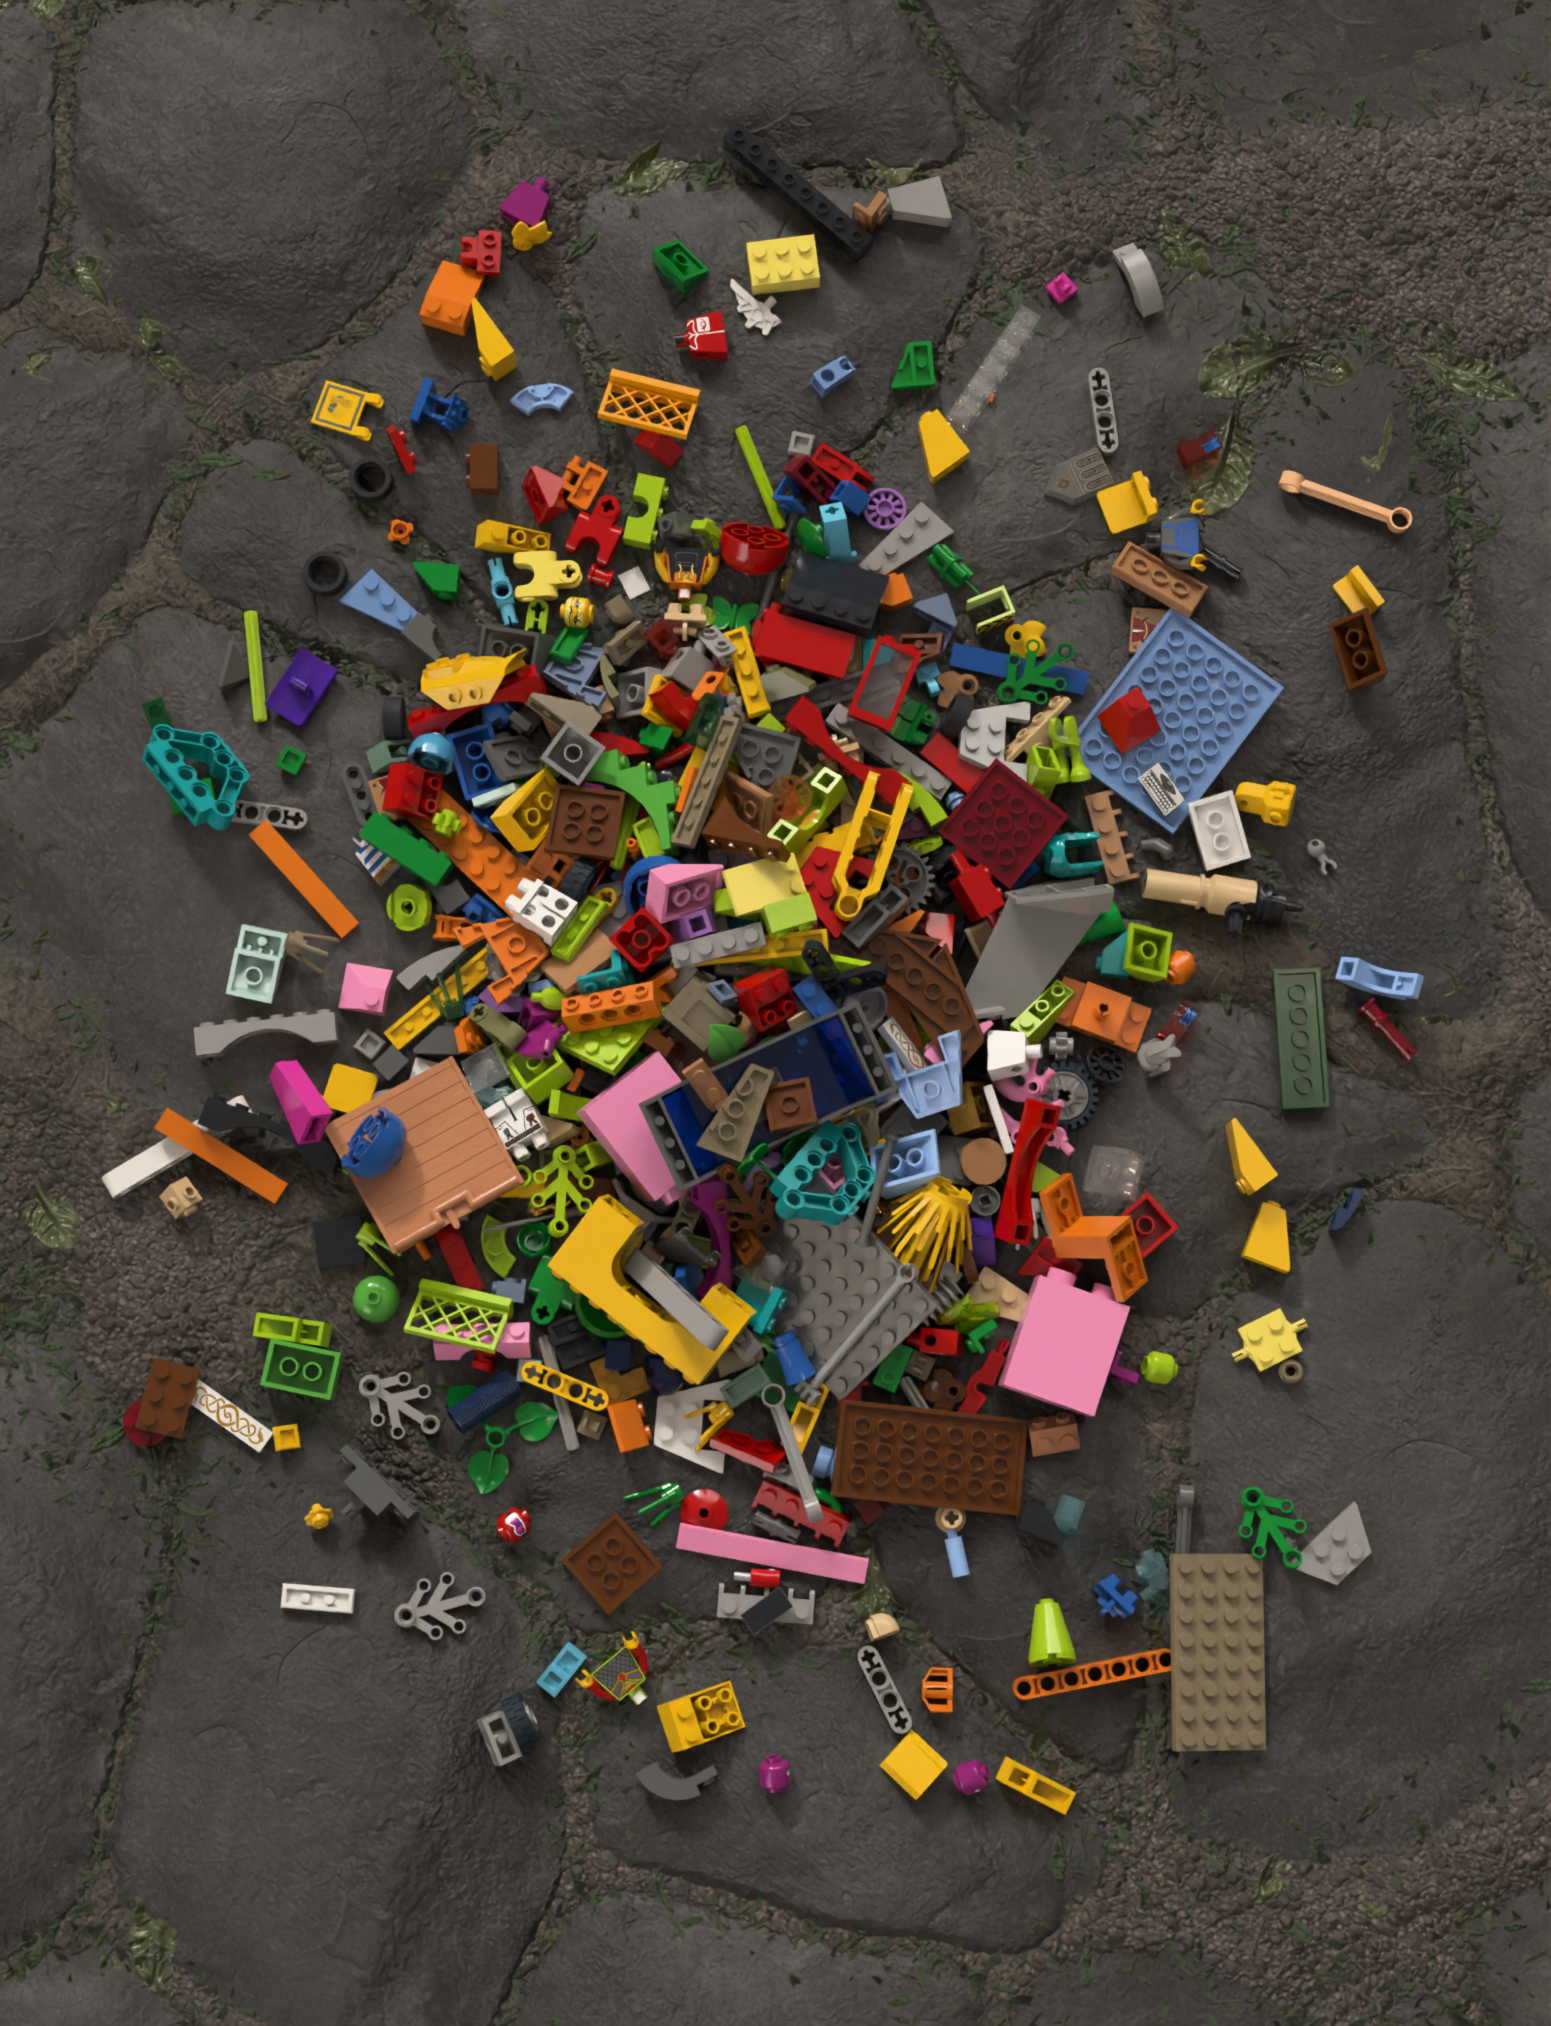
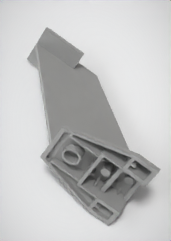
M1085 875L1063 878L1004 892V897L1007 898L1006 904L965 989L977 1019L996 1020L1000 1018V1015L1001 1019L1021 1015L1041 995L1101 913L1111 911L1114 887L1109 884L1095 886L1094 877Z

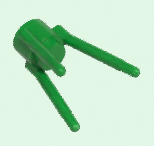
M667 1482L662 1486L624 1496L623 1500L626 1501L664 1491L660 1493L662 1498L638 1511L639 1514H643L664 1502L666 1506L670 1505L650 1523V1526L654 1527L671 1511L681 1506L680 1501L685 1498L676 1482L672 1485Z

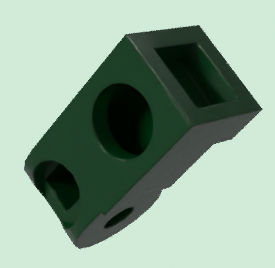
M161 697L141 704L152 731L159 724H166L173 728L167 706Z

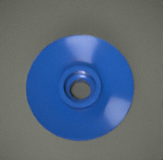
M477 807L472 809V817L490 834H495V832L503 834L490 818L496 810Z

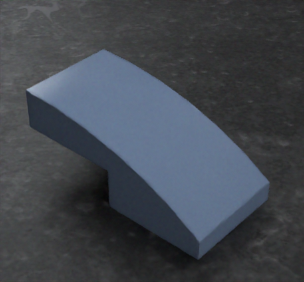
M722 979L708 983L706 987L722 1005L727 1007L739 1006L737 1002L738 995L734 992L733 985L736 984L734 981L726 983Z

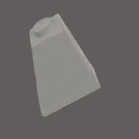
M940 176L887 189L886 204L888 207L886 211L891 212L892 219L942 227L951 226L952 216Z

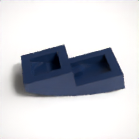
M1356 1187L1351 1189L1345 1209L1342 1207L1335 1209L1328 1229L1329 1232L1333 1233L1338 1230L1351 1217L1362 1198L1364 1190Z

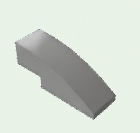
M459 945L434 952L407 967L396 978L412 994L427 978L434 984L438 982L468 951Z

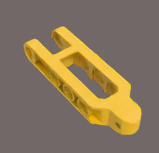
M869 771L831 880L838 894L834 912L838 918L844 921L855 919L862 903L875 898L877 892H879L914 789L913 786L902 783L891 815L871 809L870 806L875 794V788L880 774ZM864 823L884 830L885 834L867 887L859 891L848 887L846 873L853 859V852L860 838V832Z

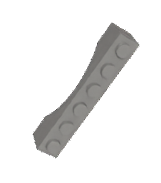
M330 1009L317 1010V1014L307 1015V1012L293 1013V1017L285 1018L283 1014L271 1015L270 1019L261 1020V1017L247 1018V1022L240 1023L237 1020H225L221 1025H214V1022L200 1023V1027H194L196 1056L200 1059L224 1056L241 1041L254 1035L268 1032L294 1034L307 1039L316 1046L340 1043L337 1015L335 1012H331Z

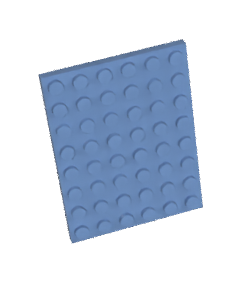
M1170 608L1078 728L1079 738L1082 742V745L1079 747L1084 764L1094 778L1115 791L1117 795L1173 835L1189 814L1186 804L1199 800L1284 687L1191 619ZM1139 687L1150 704L1161 731L1122 755L1097 716L1116 700ZM1066 747L1067 758L1071 760L1069 747ZM1157 763L1160 764L1185 799L1184 804L1166 816L1163 815L1138 780L1140 776Z

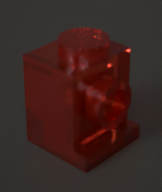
M662 618L644 632V639L661 658L665 655L671 657L678 651L679 638ZM662 639L668 642L664 646L659 644V641Z

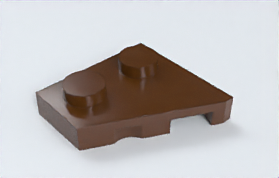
M943 633L899 634L897 643L904 646L908 643L919 648L918 651L922 655L916 668L918 669L942 658L945 637ZM896 651L892 670L895 678L908 673L913 661L912 657Z

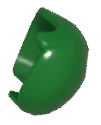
M542 1221L540 1223H527L516 1237L517 1247L527 1257H541L549 1251L552 1245V1235L548 1231V1226Z

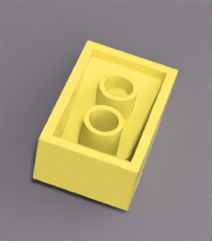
M794 852L790 853L791 856L787 863L781 861L772 862L765 858L722 871L736 917L759 913L764 905L807 893Z

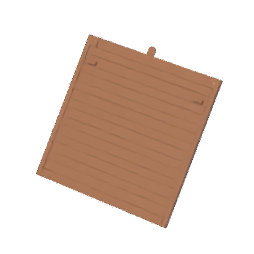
M453 1056L328 1123L325 1129L337 1154L342 1159L344 1154H348L349 1145L347 1143L355 1130L369 1114L372 1116L378 1114L379 1107H386L403 1121L407 1131V1142L402 1158L396 1166H393L388 1172L376 1178L359 1177L346 1168L394 1255L449 1224H452L454 1229H459L460 1223L458 1219L525 1183ZM367 1134L363 1136V1138L368 1140L370 1143L372 1142V1140L368 1138Z

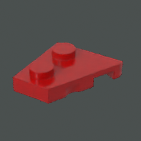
M394 425L386 427L387 434L391 438L406 473L411 474L415 472L414 465L418 463L413 452H408L404 445L408 441L403 430L398 431Z
M1045 1235L1018 1270V1273L1021 1275H1041L1047 1277L1049 1268L1054 1267L1076 1275L1083 1266V1262L1078 1258H1057L1052 1245V1239Z

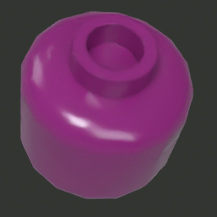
M768 1755L766 1760L759 1764V1782L761 1787L765 1788L767 1792H783L786 1789L785 1787L790 1784L789 1762L782 1759L780 1755Z
M976 1759L959 1764L956 1767L955 1773H953V1780L959 1792L963 1791L966 1795L985 1790L988 1785L987 1779L991 1778L987 1765H982Z

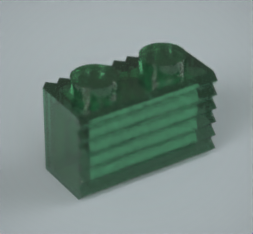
M709 692L705 693L695 706L696 709L692 714L693 717L689 722L687 732L683 738L684 741L700 749H705L712 741L726 701Z

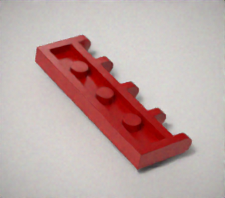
M764 1478L751 1508L756 1509L760 1503L773 1510L771 1514L773 1518L776 1517L777 1513H780L795 1520L792 1526L795 1529L801 1523L815 1530L816 1533L813 1538L818 1539L822 1533L834 1539L833 1547L836 1549L851 1521L850 1518L820 1504L824 1519L810 1524L801 1495L767 1478Z

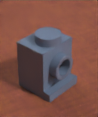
M504 1277L503 1281H493L492 1294L510 1298L513 1303L525 1305L528 1281L522 1279L520 1284L517 1283L518 1279Z

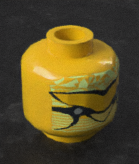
M569 597L565 604H561L560 618H564L566 626L586 628L589 623H593L595 607L591 605L589 599Z

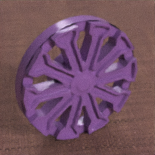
M879 488L869 494L871 497L867 503L872 501L875 505L868 504L864 511L866 521L878 530L889 531L896 528L906 515V502L903 496L891 488ZM885 493H889L888 499H885ZM875 495H880L881 500L879 501ZM894 497L898 498L897 501L892 502ZM899 505L903 506L902 509H897L895 507ZM870 510V511H876V512H874V513H872V514H868L867 511ZM894 514H900L901 517L897 518ZM878 517L876 522L872 521V519ZM883 518L885 520V526L880 525ZM889 518H891L895 523L891 525Z

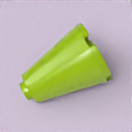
M1041 1599L1039 1604L1035 1605L1028 1656L1030 1666L1049 1667V1664L1063 1666L1076 1662V1653L1059 1603L1054 1602V1599Z

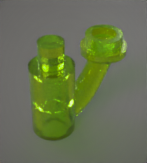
M998 1302L969 1304L968 1308L961 1309L962 1318L955 1322L956 1330L967 1334L970 1328L980 1325L990 1318L999 1317L1000 1306Z

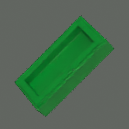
M565 626L549 652V659L570 666L589 636V630Z

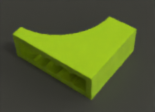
M551 1089L548 1113L551 1118L583 1125L585 1123L576 1112L593 1099L578 1097L564 1093L561 1090Z

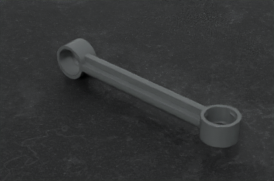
M1178 1485L1175 1554H1189L1194 1485ZM1169 1608L1166 1612V1622L1171 1627Z

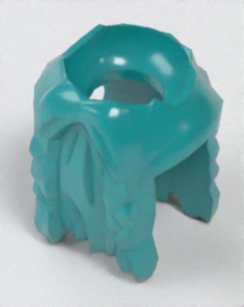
M1096 832L1055 834L1042 852L1046 863L1045 873L1059 879L1096 874L1100 867L1103 866V861L1070 864L1065 856V848L1091 846L1097 839H1100V834Z

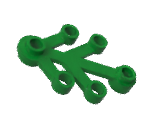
M1035 639L1029 640L1026 644L1028 652L1023 677L1015 682L1017 666L1021 663V657L1017 653H1011L1007 658L1009 666L1006 681L1001 683L997 690L998 698L1006 704L1014 703L1018 698L1035 701L1038 704L1046 703L1048 695L1045 691L1040 690L1035 693L1021 689L1027 684L1053 687L1058 691L1064 690L1067 686V681L1063 677L1049 678L1040 675L1059 661L1072 659L1075 654L1074 646L1068 642L1059 644L1055 654L1034 668L1040 643ZM1030 642L1037 643L1038 647L1035 651L1029 649ZM1068 647L1070 649L1069 655L1063 656L1061 649ZM1016 655L1019 658L1017 664L1010 663L1011 656ZM1059 679L1064 681L1062 688H1057L1055 685ZM1006 688H1011L1013 690V695L1007 697L1004 694V690ZM1039 693L1045 694L1046 698L1043 702H1039L1036 698Z
M1251 1486L1246 1488L1241 1494V1502L1246 1510L1243 1523L1239 1527V1536L1245 1540L1252 1537L1253 1528L1251 1525L1255 1512L1261 1519L1256 1544L1252 1548V1556L1257 1560L1265 1558V1544L1269 1532L1283 1553L1284 1565L1289 1569L1299 1568L1302 1564L1301 1552L1297 1549H1291L1278 1527L1290 1529L1295 1534L1302 1535L1307 1530L1306 1522L1302 1519L1292 1520L1270 1515L1264 1507L1276 1508L1281 1513L1288 1515L1294 1509L1293 1502L1289 1499L1279 1500L1266 1497L1258 1487ZM1251 1495H1255L1258 1498L1255 1503H1251L1248 1500ZM1284 1503H1289L1291 1505V1509L1285 1511L1282 1509V1505ZM1297 1523L1304 1525L1302 1531L1296 1530L1295 1525ZM1248 1528L1250 1534L1245 1536L1241 1533V1530ZM1261 1548L1264 1553L1261 1556H1257L1254 1553L1255 1549ZM1290 1556H1295L1297 1558V1562L1295 1564H1291L1288 1562V1558Z

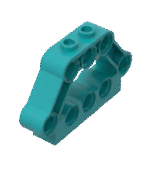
M166 724L155 726L141 760L195 827L207 822L216 830L222 831L229 828L236 810V800L243 794L249 779V773L244 764L237 759L231 748L213 732L198 733L174 729ZM183 758L199 760L208 765L210 775L220 780L223 784L218 800H214L210 795L209 786L197 779L196 770L186 765Z
M825 1121L782 1170L768 1189L779 1198L775 1205V1210L781 1218L786 1220L800 1218L823 1221L828 1225L837 1226L846 1216L852 1218L860 1208L857 1203L859 1201L864 1203L870 1196L872 1191L869 1188L875 1181L876 1173L869 1165L860 1140L861 1131L856 1124L844 1122L837 1127L831 1121ZM837 1151L847 1180L836 1194L831 1196L803 1192L811 1179L818 1174L824 1164Z

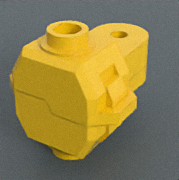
M1273 781L1267 786L1250 782L1240 783L1234 795L1237 809L1261 815L1265 823L1286 826L1293 812L1296 786L1278 781Z

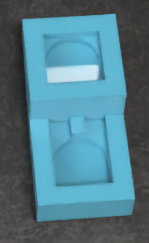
M568 1642L536 1683L555 1698L587 1656Z

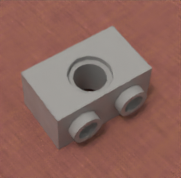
M496 1711L476 1720L494 1766H502L522 1757L515 1736L503 1711Z

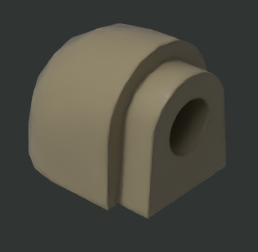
M621 594L604 604L606 615L615 623L627 624L636 619Z

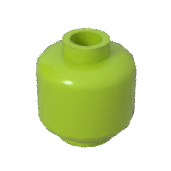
M1152 1351L1143 1357L1140 1369L1147 1381L1165 1385L1172 1378L1176 1377L1178 1365L1175 1364L1172 1355Z

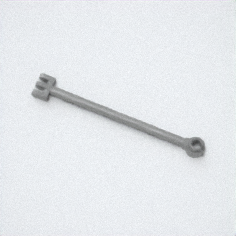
M905 1263L899 1267L897 1280L811 1382L807 1378L799 1382L794 1388L797 1394L801 1393L800 1397L803 1400L808 1399L806 1404L809 1407L813 1406L822 1396L817 1388L903 1286L913 1283L918 1279L919 1270L914 1264ZM911 1269H912V1277L909 1276V1271H910Z

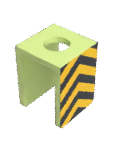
M1004 585L966 601L965 609L968 611L1000 598L1006 610V613L978 623L975 631L976 634L1014 620L1016 612Z

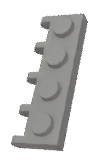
M719 1583L717 1617L742 1619L740 1615L769 1594L770 1588L765 1587L764 1596L745 1595L746 1585H741L740 1594L724 1593L725 1585L724 1583ZM789 1588L788 1599L793 1607L774 1620V1622L813 1624L815 1590H810L809 1599L793 1598V1589Z

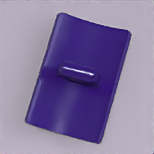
M301 648L265 701V706L299 727H303L339 671Z

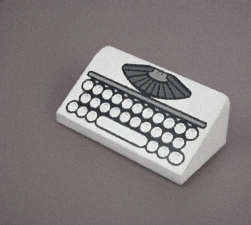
M1159 763L1138 778L1164 816L1184 804L1185 799Z

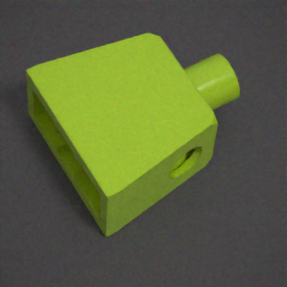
M1031 745L1026 764H1028L1027 783L1049 799L1058 781L1061 769L1053 748Z

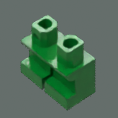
M905 695L906 703L901 705L890 734L886 732L884 734L893 741L910 747L911 744L924 747L928 734L919 731V725L921 723L932 728L937 715L927 710L926 704H920L910 699V696Z

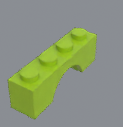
M824 766L810 783L809 796L800 812L791 819H780L767 834V837L782 841L789 853L794 852V855H796L849 792L843 777Z

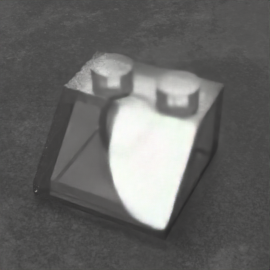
M1092 1145L1082 1190L1114 1199L1135 1202L1146 1156L1130 1149Z

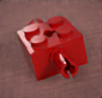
M960 848L948 855L959 873L957 878L948 882V885L971 923L981 918H986L993 930L1000 916L998 910L1001 906L1005 905L1003 901L1004 895L1000 888H995L992 883V875L988 868L983 867L982 864L975 867L970 866Z

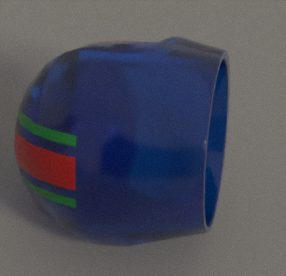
M647 1355L645 1363L654 1370V1375L646 1377L651 1390L663 1396L673 1395L678 1392L685 1382V1379L682 1377L683 1373L677 1368L672 1369L663 1362L664 1358L661 1355Z

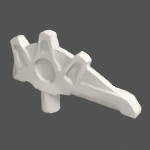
M733 278L731 279L730 286L735 292L739 303L737 311L743 313L747 318L746 328L751 329L754 326L761 328L762 334L768 336L773 327L782 323L770 311L777 301L770 296L764 303L759 302Z

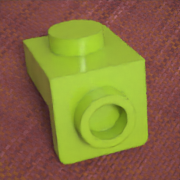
M708 518L693 520L690 528L706 538L702 549H709L708 544L711 539H713L712 546L719 548L722 529L716 526L717 523Z

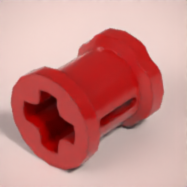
M593 563L586 583L590 584L593 582L603 586L608 591L614 580L615 572H608L598 568L597 564Z

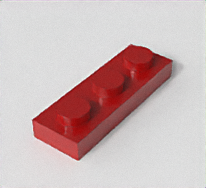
M450 1226L435 1233L457 1286L476 1291L485 1290L460 1230Z

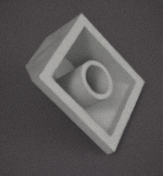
M648 666L617 674V692L620 696L621 705L616 707V719L622 720L641 715L654 676L661 674L663 670Z

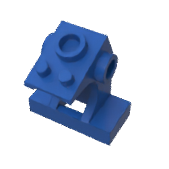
M425 377L409 417L411 426L420 429L423 419H427L441 424L442 428L453 431L454 428L462 430L469 408L464 404V400L454 394L451 396V399L437 396L434 394L436 388L434 380ZM439 405L449 408L445 416L435 414Z

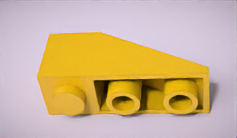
M486 520L477 525L475 548L510 554L549 551L551 534Z

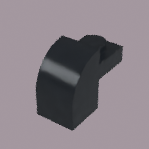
M588 1064L579 1086L598 1096L620 1077L610 1075Z

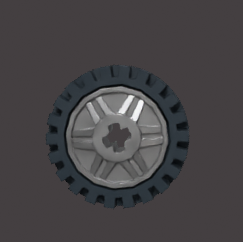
M1065 1061L1055 1062L1041 1069L1037 1073L1039 1076L1043 1075L1048 1068H1051L1056 1073L1049 1081V1091L1042 1095L1043 1101L1053 1103L1059 1100L1060 1094L1058 1092L1069 1095L1067 1102L1062 1100L1065 1107L1060 1110L1057 1126L1062 1127L1065 1132H1070L1085 1125L1095 1113L1099 1098L1096 1082L1090 1077V1073L1080 1065ZM1036 1083L1034 1084L1035 1090H1037V1084H1036Z

